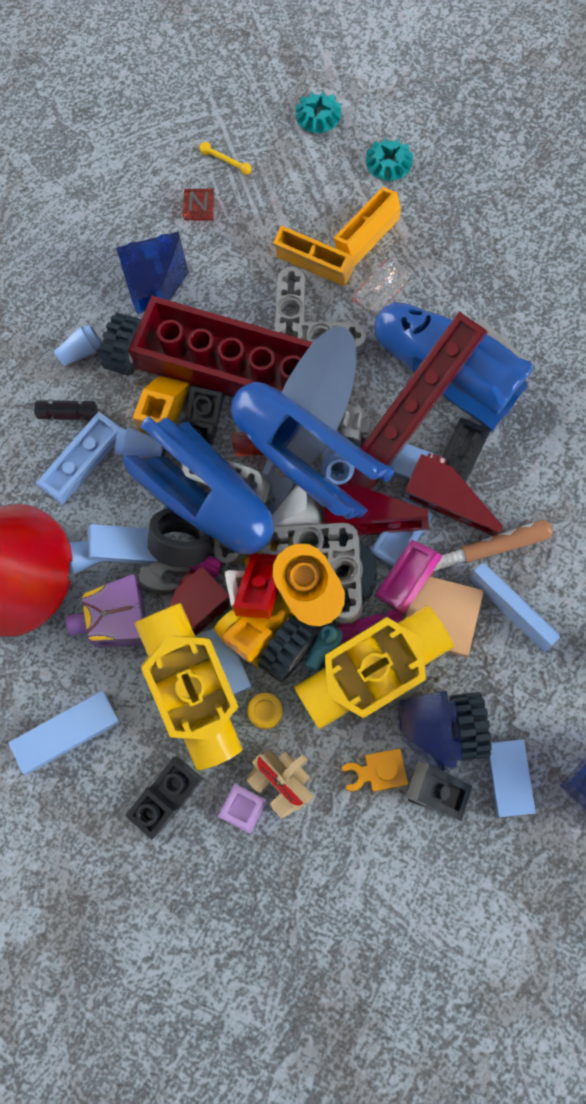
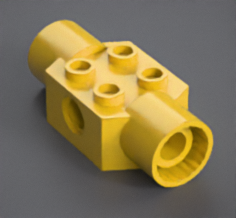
M181 603L134 622L148 655L140 667L170 738H183L196 770L214 767L239 754L243 747L230 719L239 706L211 640L207 637H195Z
M426 605L399 623L386 617L325 654V668L295 685L294 688L319 730L350 711L365 718L425 681V665L454 648V644L436 613L429 605Z

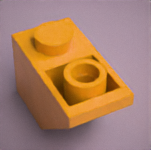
M159 375L147 385L141 393L132 417L138 431L148 434L141 428V424L149 416L156 423L168 417L176 425L186 400L190 383Z

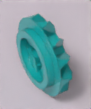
M324 90L320 95H315L311 91L309 97L301 96L300 103L296 105V121L301 128L308 132H328L336 127L341 119V103L336 101L334 95L326 96ZM320 106L322 110L317 114L316 118L314 111Z
M385 137L383 142L374 141L373 146L367 149L366 167L370 174L377 179L384 181L398 180L407 175L411 170L413 153L409 151L408 144H401L398 138L395 141H389ZM384 154H387L389 157L395 155L394 161L391 159L384 160Z

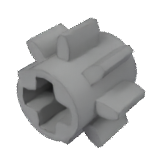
M347 406L336 431L356 446H359L361 439L366 440L370 435L372 419L365 418L366 412L363 409Z

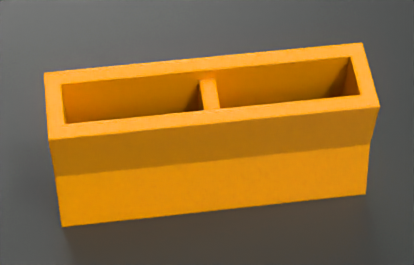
M382 187L333 238L338 250L352 256L353 268L400 219L401 205L398 193Z
M280 226L273 242L276 247L277 258L345 287L353 273V258L350 254L287 227Z

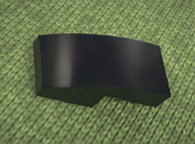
M191 386L186 418H182V422H189L212 446L225 393Z
M175 756L170 760L152 786L144 790L125 816L153 840L189 799L204 778L180 757Z

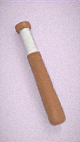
M539 520L461 546L459 550L441 555L442 558L434 571L461 562L467 564L548 540L553 534L551 524L547 520Z

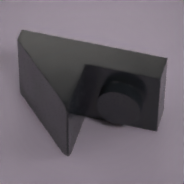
M418 761L406 797L413 804L462 821L472 786L428 763Z

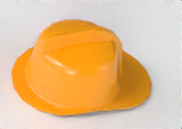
M297 543L286 547L278 554L273 564V579L277 589L296 618L311 626H322L336 619L343 609L345 592L339 578L323 553L318 548L309 544Z

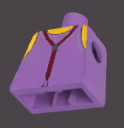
M134 574L84 593L82 595L84 612L66 616V626L69 635L87 633L89 642L95 647L143 646L134 622L145 618L146 612L142 589L139 587V581Z

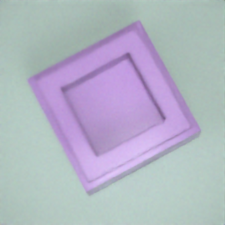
M234 783L218 817L251 834L267 800Z

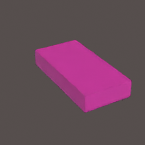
M411 540L374 596L379 601L405 614L442 556L437 551Z

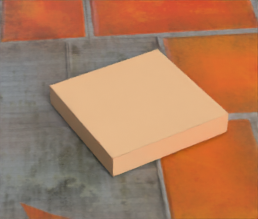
M429 577L408 608L405 618L429 605L441 620L453 641L454 648L446 653L468 658L484 590Z

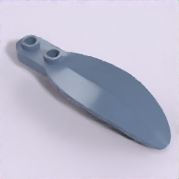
M333 327L319 336L298 362L282 393L335 431L346 411L355 376L356 346L350 331L344 327ZM302 425L287 446L289 450L309 465L327 447L326 444ZM268 459L262 472L270 480L268 494H272L275 498V503L270 507L267 506L273 515L290 494L295 483L287 476H280L277 473V466Z

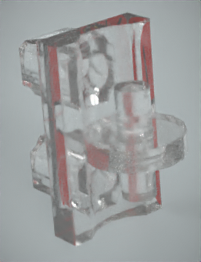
M387 258L379 267H375L371 271L370 277L352 295V301L361 307L362 312L375 319L381 309L390 304L412 280L413 274L400 269L393 260Z

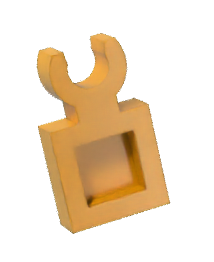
M281 610L277 615L271 616L270 619L242 617L222 636L224 643L250 663L268 646L269 641L274 638L271 630L281 628L283 623L287 621L286 613L284 610Z
M400 748L365 755L367 766L361 767L356 763H347L342 766V772L354 771L358 775V781L355 784L345 786L346 791L349 792L359 790L367 782H370L372 792L408 785Z

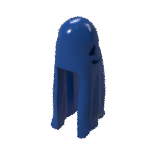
M393 302L381 309L376 317L374 330L379 343L409 370L415 373L450 325L452 319L427 312L411 304ZM486 335L445 390L443 396L475 418L482 426L491 429L490 433H493L499 422L511 411L518 398L526 391L528 384L525 380L531 374L533 364L519 358L499 341Z
M249 383L240 388L232 400L231 413L239 430L251 440L258 450L280 468L289 479L335 515L344 516L346 519L361 518L368 509L287 448L301 425L370 479L380 478L388 482L394 474L392 467L374 459L284 393L266 383Z
M150 416L146 417L141 424V428L177 460L200 477L212 490L207 495L198 484L185 476L184 472L167 457L155 456L150 460H143L137 455H125L123 463L133 479L176 515L205 534L219 540L230 550L240 554L252 555L264 549L272 539L274 521L270 510L251 486L214 450L189 422L175 425L167 417L156 423Z

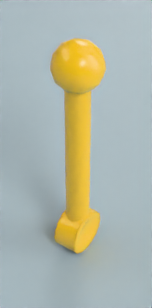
M208 142L200 144L199 149L202 155L211 154L240 169L244 175L251 173L252 167L249 163L242 164L212 149Z

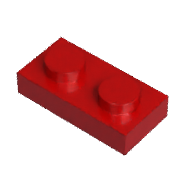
M255 553L250 556L233 605L236 616L270 619L279 592L273 579V564L278 555Z

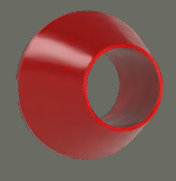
M8 504L0 506V637L21 636L43 625L63 602L71 582L68 580L70 561H73V556L65 531L51 515L30 505Z

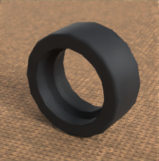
M165 508L155 513L151 518L147 548L151 555L160 563L171 567L187 568L199 565L210 555L213 538L176 515L170 509ZM182 532L194 536L197 540L178 542L167 538L164 534Z

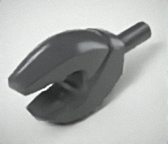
M156 561L141 566L140 572L117 571L116 580L134 574L139 581L141 589L152 594L168 595L173 594L180 584L166 583L163 581L166 574L186 575L193 569L190 567H171Z

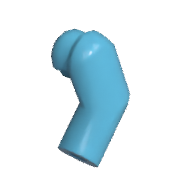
M327 625L321 629L304 663L306 668L314 672L321 670L325 661V654L342 643L343 637L339 628Z

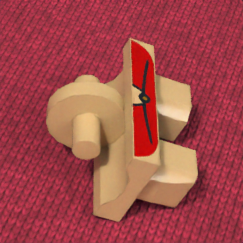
M268 750L263 755H258L252 762L255 767L246 781L259 793L263 792L270 784L280 792L270 803L272 809L280 818L286 817L295 810L299 811L315 797L304 786L311 777L302 769L308 761L303 754L294 760L286 751L278 758L271 750Z

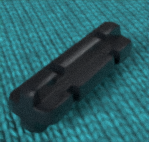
M37 400L34 404V415L38 419H50L53 416L54 419L79 420L80 417H83V420H91L98 412V406L95 401H82V404H79V401L53 400L52 403H49V400Z

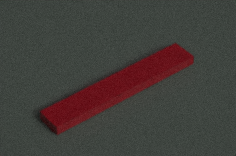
M459 311L360 449L390 467L482 342L488 331ZM354 467V473L346 483L373 490L380 478L370 479Z

